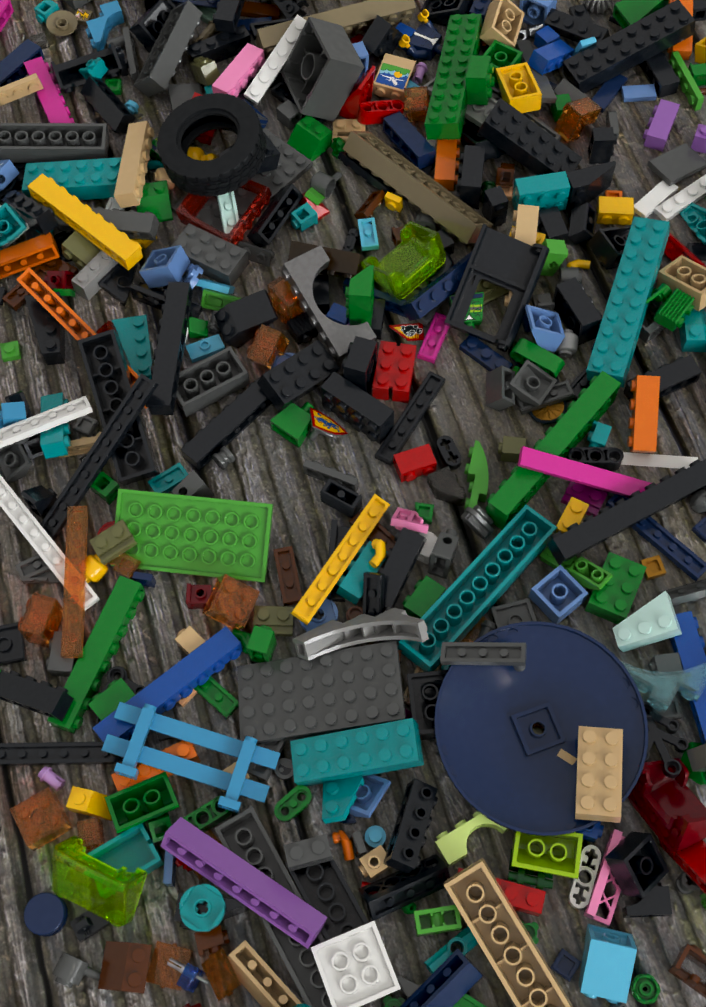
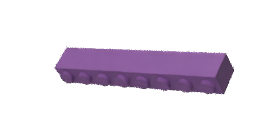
M182 817L165 832L160 847L308 949L321 932L328 918L327 916Z

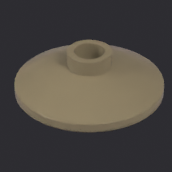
M59 10L48 16L46 26L53 35L68 36L77 29L78 21L76 16L70 11Z

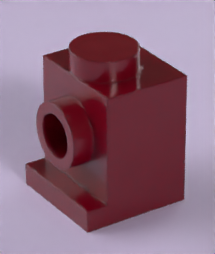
M47 271L44 282L52 290L54 288L73 290L71 282L73 272Z
M187 583L186 604L188 609H212L213 602H216V590H213L211 585H191V583Z

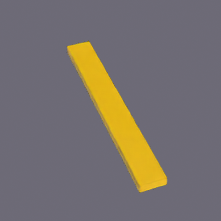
M376 494L372 496L291 612L293 616L306 625L309 624L390 506L388 502Z

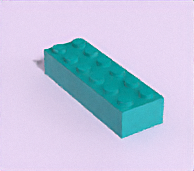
M122 157L26 163L22 192L30 198L31 194L27 186L43 173L48 178L51 177L57 185L63 186L69 194L75 195L79 200L115 198L114 192Z
M413 718L290 741L294 783L297 785L313 786L330 781L424 765L419 725Z

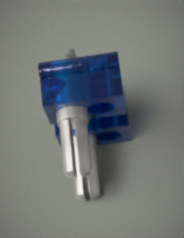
M170 958L171 962L182 967L179 968L167 962L168 966L181 973L176 985L194 993L200 981L207 985L209 984L208 980L202 978L205 972L192 964L187 963L185 965Z

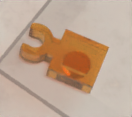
M123 553L107 564L115 565L113 570L132 579L133 573L137 570L141 561Z

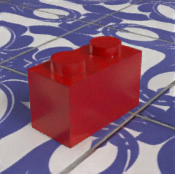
M429 444L393 455V464L400 482H409L416 479V477L428 476L436 471L437 461Z

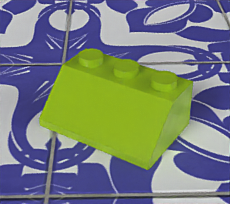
M514 831L511 866L578 879L583 834L574 832L558 836H538Z

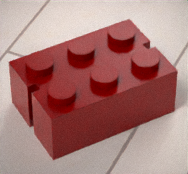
M380 342L372 385V396L374 398L389 401V388H392V401L409 403L417 345L400 343V346H397L396 342Z

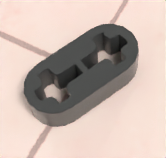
M607 111L606 127H613L614 134L617 135L618 139L619 125L617 112Z

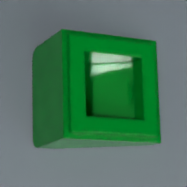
M189 317L188 331L190 338H208V321Z

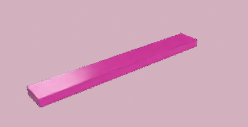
M525 446L520 448L517 465L519 467L628 498L638 490L640 492L645 491L644 488L651 484L647 481Z

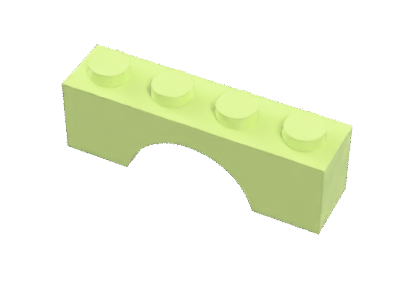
M476 811L473 814L474 818L468 822L464 819L454 826L455 830L450 833L446 830L436 837L437 841H435L434 846L449 868L467 856V839L473 831L489 827L504 834L510 829L500 826Z

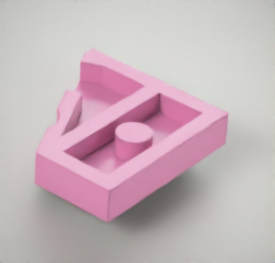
M397 507L390 523L391 526H395L398 530H402L404 527L427 534L429 528L428 524H423V518L416 511Z

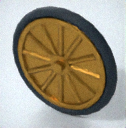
M566 401L551 406L548 405L529 412V415L536 422L553 424L556 423V420L562 413H566L567 404Z

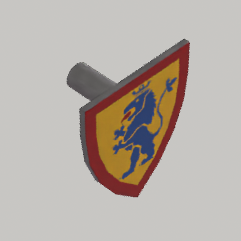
M309 408L311 425L314 428L308 436L310 440L314 441L319 433L330 439L333 436L348 435L333 419L316 409Z

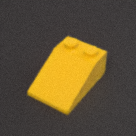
M527 62L495 68L502 99L520 113L541 110L542 93Z

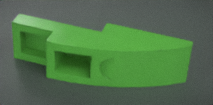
M475 440L474 447L470 446L468 458H471V462L466 463L464 474L468 475L467 482H470L468 492L471 493V497L466 498L464 509L466 507L473 509L478 501L486 503L489 483L488 464L484 450L477 440Z
M548 547L539 555L540 560L555 569L559 566ZM582 556L579 558L573 557L561 564L582 587L601 590L613 577L611 573Z

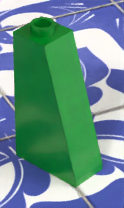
M621 0L614 4L612 16L624 29L668 5L669 0Z

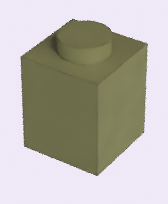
M503 436L502 443L499 442L498 454H501L500 461L518 463L520 448L526 447V438Z

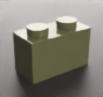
M199 56L194 59V62L190 63L196 81L200 84L209 86L220 76L215 60Z
M74 231L61 244L63 256L75 262L80 270L100 252L97 247L77 231Z

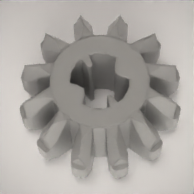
M584 0L587 11L597 15L598 13L604 14L605 11H608L611 0Z

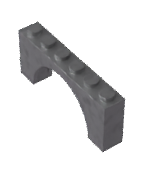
M320 245L284 263L281 274L283 279L289 282L292 294L298 297L301 309L307 312L310 324L316 327L319 332V339L321 342H325L328 347V353L338 362L348 357V347L350 342L353 343L355 336L375 341L376 335L368 322L359 325L339 324L326 317L318 308L313 296V281L321 271L328 267L330 262L329 257Z

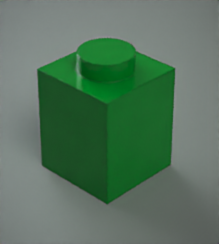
M569 94L556 95V102L551 103L550 106L554 121L571 120L573 105Z

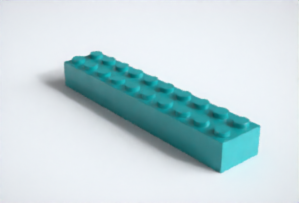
M634 216L586 369L587 381H591L595 375L598 376L604 371L621 383L620 387L624 388L649 303L646 304V300L652 294L668 241L670 222Z
M526 504L420 618L427 625L429 639L424 642L400 640L398 650H401L404 656L424 672L435 671L441 664L442 642L462 641L552 540L551 536L556 533L557 526Z

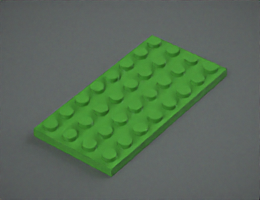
M118 488L115 523L123 519L138 544L112 560L111 566L266 582L274 504Z

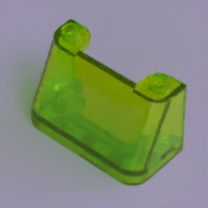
M412 221L404 225L400 231L402 242L378 262L376 257L368 256L361 262L363 270L369 265H374V280L397 299H403L440 268L446 259V253L439 232Z
M75 835L56 844L52 853V890L55 894L102 917L113 926L121 927L131 922L148 872L139 867L135 872H126L127 868L124 866L116 869L86 854L87 847L82 846L83 839Z

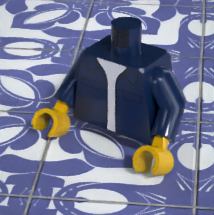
M423 9L422 13L420 12L417 16L419 21H424V24H420L411 38L404 34L399 41V46L402 48L406 47L407 55L412 56L415 60L431 61L436 54L441 55L442 36L436 30L431 20L427 19L429 16L427 9Z

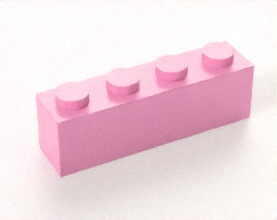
M247 43L212 84L213 94L224 93L238 97L239 93L246 88L249 81L256 76L258 70L265 63L264 50Z

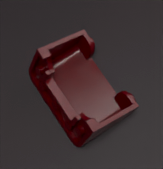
M674 758L680 762L682 770L676 778H669L663 773L664 763L662 760L645 762L641 775L628 796L631 805L671 852L682 851L705 839L706 807L686 786L689 771L679 758ZM667 768L668 771L674 773L672 768Z

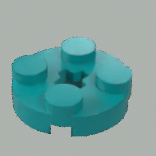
M210 884L190 887L181 897L179 909L182 922L193 931L209 932L221 923L225 915V900L221 892ZM207 902L206 907L208 911L198 914L197 904Z

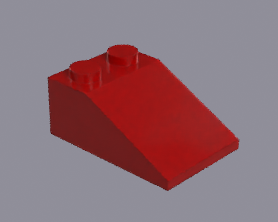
M375 66L369 68L356 81L340 110V116L346 119H357L360 104L371 101Z

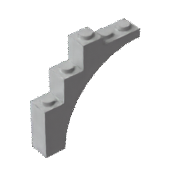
M393 607L375 617L361 614L344 623L331 620L293 638L298 657L310 661L323 654L352 645L381 640L424 642L429 637L427 633L428 628L423 619L408 616L406 610Z

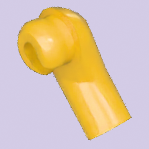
M576 259L569 262L567 267L590 269L591 261Z
M374 539L371 543L376 553L369 561L373 568H377L387 555L386 544L382 539Z

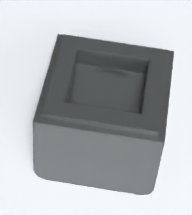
M401 976L397 977L400 988L407 999L420 987Z

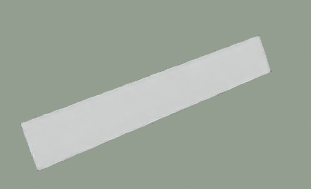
M623 452L624 457L621 465L677 469L685 467L687 469L690 467L689 464L697 460L698 457Z

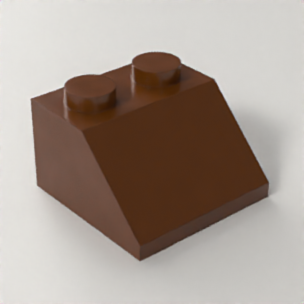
M106 941L98 989L144 994L152 945Z

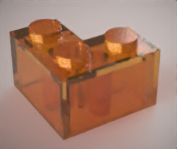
M589 97L568 102L563 107V113L558 119L554 131L560 134L561 138L567 143L578 140L584 126L594 123L602 108Z
M262 324L255 333L253 344L247 350V358L256 364L271 369L276 356L284 355L290 341L282 332Z

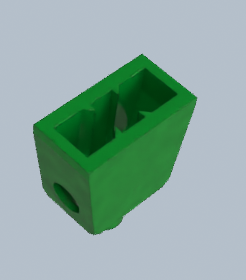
M306 402L301 408L291 403L270 420L271 429L299 448L312 428L309 408L314 409V407L309 402Z

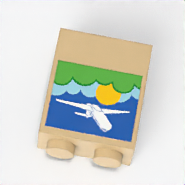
M385 53L374 80L373 94L404 102L406 87L410 77L414 76L416 71V61Z

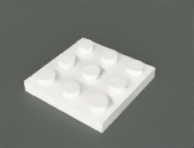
M375 921L310 947L332 1007H361L401 989Z

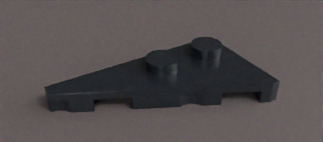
M139 262L129 271L118 263L98 283L99 287L125 306L130 293L129 287L133 283Z

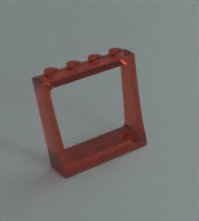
M252 180L239 187L258 195L228 234L196 218L211 196H198L188 193L175 211L181 223L185 225L190 223L236 245L237 242L243 240L245 231L251 229L255 217L258 218L261 215L263 206L269 204L272 194L269 187Z

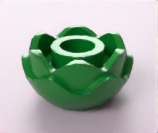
M340 137L334 138L331 144L333 149L332 155L336 159H338L339 153L344 151L343 147L346 143Z
M639 974L631 983V993L638 1002L652 1004L657 1000L660 986L652 975Z

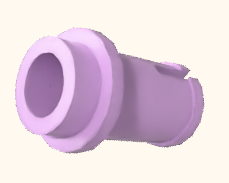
M419 62L416 64V71L412 78L415 84L422 83L424 74L428 70L425 63Z
M43 767L38 774L41 782H46L57 792L66 783V780L54 773L51 767Z

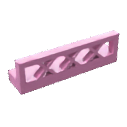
M616 829L610 834L591 897L583 915L608 927L611 924L621 893V889L616 884L615 877H613L605 859L620 841L625 838L622 836L623 832ZM612 882L615 894L606 898L604 894L605 885ZM604 902L609 911L606 919L596 915L599 904Z

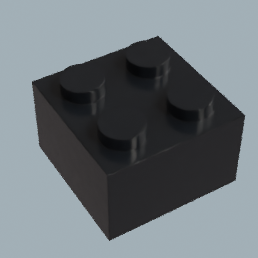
M377 15L361 41H363L366 49L383 60L385 53L393 54L404 34Z
M630 832L605 857L623 895L644 898L669 872L651 833Z

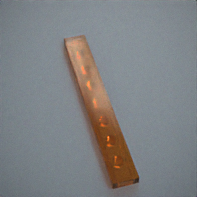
M69 506L67 508L61 641L62 658L83 657L88 532L87 506Z

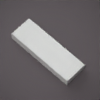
M662 180L634 204V212L642 218H647L654 212L657 206L677 192L678 186L675 184L669 186Z

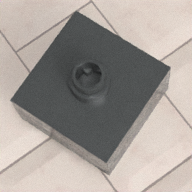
M308 17L281 70V74L301 114L335 121L362 73L364 65L342 25Z

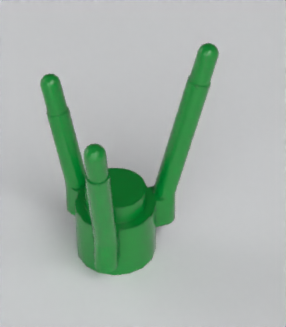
M665 283L654 288L651 296L646 300V304L653 299L657 302L662 301L657 310L658 312L672 294L671 288Z

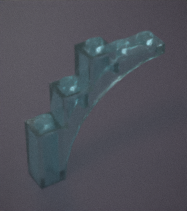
M620 661L632 676L639 691L650 693L647 701L651 707L658 711H667L677 691L685 699L697 702L706 686V662L687 670L656 672L636 668Z

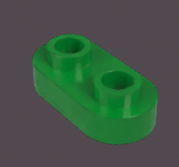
M298 785L276 803L274 807L276 818L281 822L293 820L311 803L312 793L310 789L304 785ZM300 794L306 796L303 801L298 800ZM284 808L289 809L287 815L281 813Z

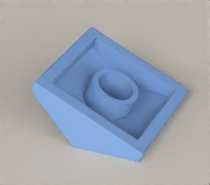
M376 775L362 776L365 783L356 792L357 799L350 807L349 812L354 817L370 818L390 786V780Z

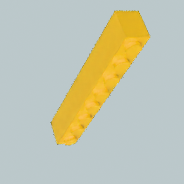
M42 173L27 186L33 199L41 202L46 207H50L58 218L128 271L143 258L142 247L138 242H133L125 232L117 230L113 223L105 221L102 215L93 212L87 204L81 203L75 195L69 194L63 186L57 185L51 177L48 178Z

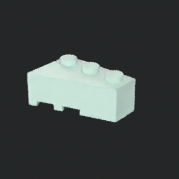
M666 590L612 628L618 648L622 652L682 635L671 598Z

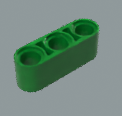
M524 338L519 339L510 352L511 358L523 365L526 360H529L555 379L565 366L562 358Z
M218 796L183 817V819L205 833L230 817L232 811H217L220 798ZM207 814L209 816L208 821L205 824H199V817Z

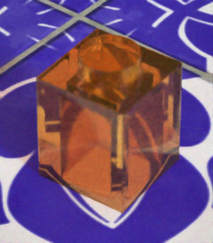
M97 817L77 821L80 849L89 853L105 843L101 819Z

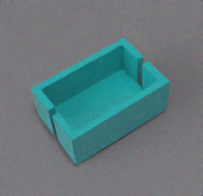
M566 171L516 178L512 195L514 210H517L518 204L539 206V210L556 206L559 211L565 210L571 188Z
M143 823L124 831L83 856L90 873L95 876L93 879L101 895L106 899L164 865V860L154 845L147 827Z

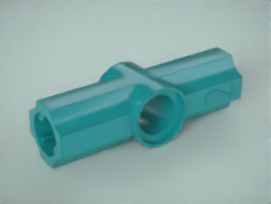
M468 926L424 962L431 975L453 954L450 948L451 944H459L464 955L478 945Z

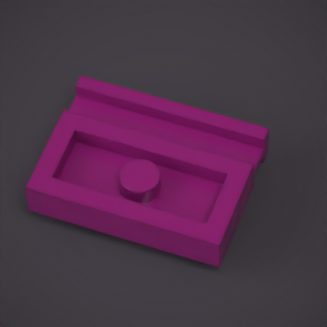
M570 481L561 499V503L567 505L571 497H574L589 504L586 514L589 516L593 514L595 517L600 511L608 493Z

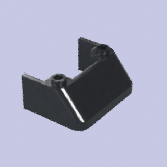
M113 42L106 49L55 65L54 61L51 62V70L60 92L64 91L67 94L73 92V88L84 85L86 79L79 72V69L85 68L89 60L97 59V57L103 59L106 67L109 69L102 78L108 76L110 79L118 77L122 66Z

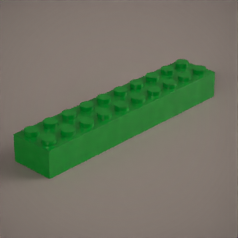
M482 14L450 15L424 123L427 140L461 138L468 105L466 74L471 55H478L481 44L479 35L483 26Z
M604 371L598 376L595 375L589 383L590 386L587 389L583 388L577 401L573 400L569 404L568 411L558 417L556 420L557 424L554 427L550 426L543 440L539 439L533 448L567 458L570 449L576 447L591 430L594 420L598 422L615 402L621 383ZM516 465L510 473V478L508 480L504 479L499 485L497 493L493 492L487 499L488 505L485 510L494 520L493 524L503 530L551 477L550 475Z

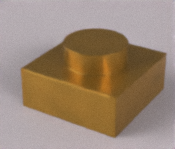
M659 555L640 560L639 564L647 567L644 573L646 581L665 576L667 573Z

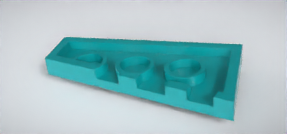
M147 315L111 320L131 368L139 376L142 373L149 379H152L151 366L153 360Z

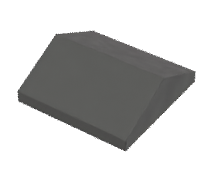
M526 360L508 386L520 401L539 407L557 380L529 360Z
M11 444L0 448V475L10 484L25 477L32 462L24 445Z

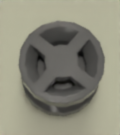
M225 446L220 449L219 453L212 455L213 460L222 470L226 469L229 463L235 461L234 455Z

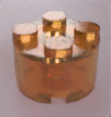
M428 87L404 88V96L407 98V100H404V108L408 111L406 112V117L409 122L425 121L429 107Z

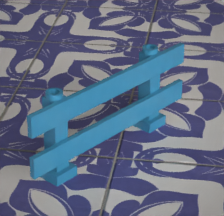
M119 702L114 719L136 726L130 741L110 734L106 736L101 751L124 758L122 764L116 763L114 768L116 774L137 780L139 771L136 769L137 763H141L227 791L225 797L220 796L218 807L235 813H239L241 802L238 801L239 796L265 803L270 786L246 779L250 763L275 770L280 757L279 752L257 746L258 740L250 736H246L244 741L157 714V707L150 704H145L141 709ZM149 730L238 758L233 774L144 746Z

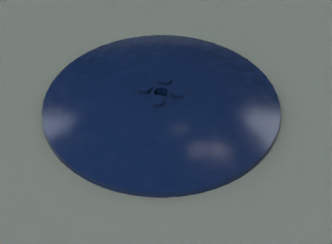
M541 621L513 623L492 630L476 639L474 642L526 643V667L521 672L516 671L513 666L451 665L443 679L436 701L434 729L441 762L454 787L479 813L500 826L529 835L558 836L584 830L597 824L600 821L575 819L577 760L571 765L558 757L557 754L560 749H563L577 758L579 726L623 729L622 803L625 801L641 775L648 748L647 715L639 689L632 676L620 660L603 644L591 636L565 625ZM533 724H540L543 727V733L540 735L535 734L532 729Z

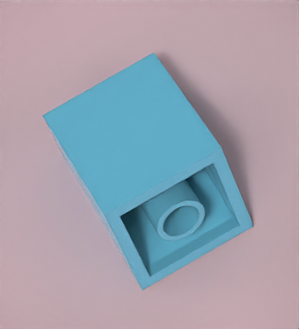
M587 923L579 978L580 993L589 998H605L613 1004L627 1003L637 947L632 934Z

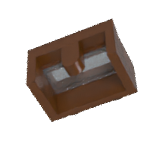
M686 944L680 950L668 972L706 998V956L702 954L703 951L697 946Z

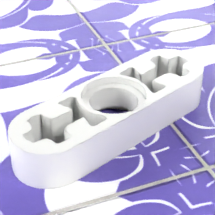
M588 845L581 851L579 873L587 871L591 876V880L589 883H582L579 877L578 879H573L568 902L574 909L586 907L591 897L601 860V852L594 845ZM592 850L596 859H592L590 867L581 866L582 863L586 865L588 861V856L585 853H589ZM576 884L582 888H588V891L585 889L582 891L581 898L584 899V902L581 901L579 904H576V899L573 898V895H577L580 889L575 887Z

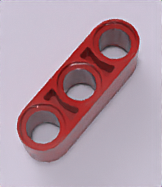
M396 99L362 102L359 107L357 121L363 125L383 124L384 117L399 111L403 114L405 104L401 100Z

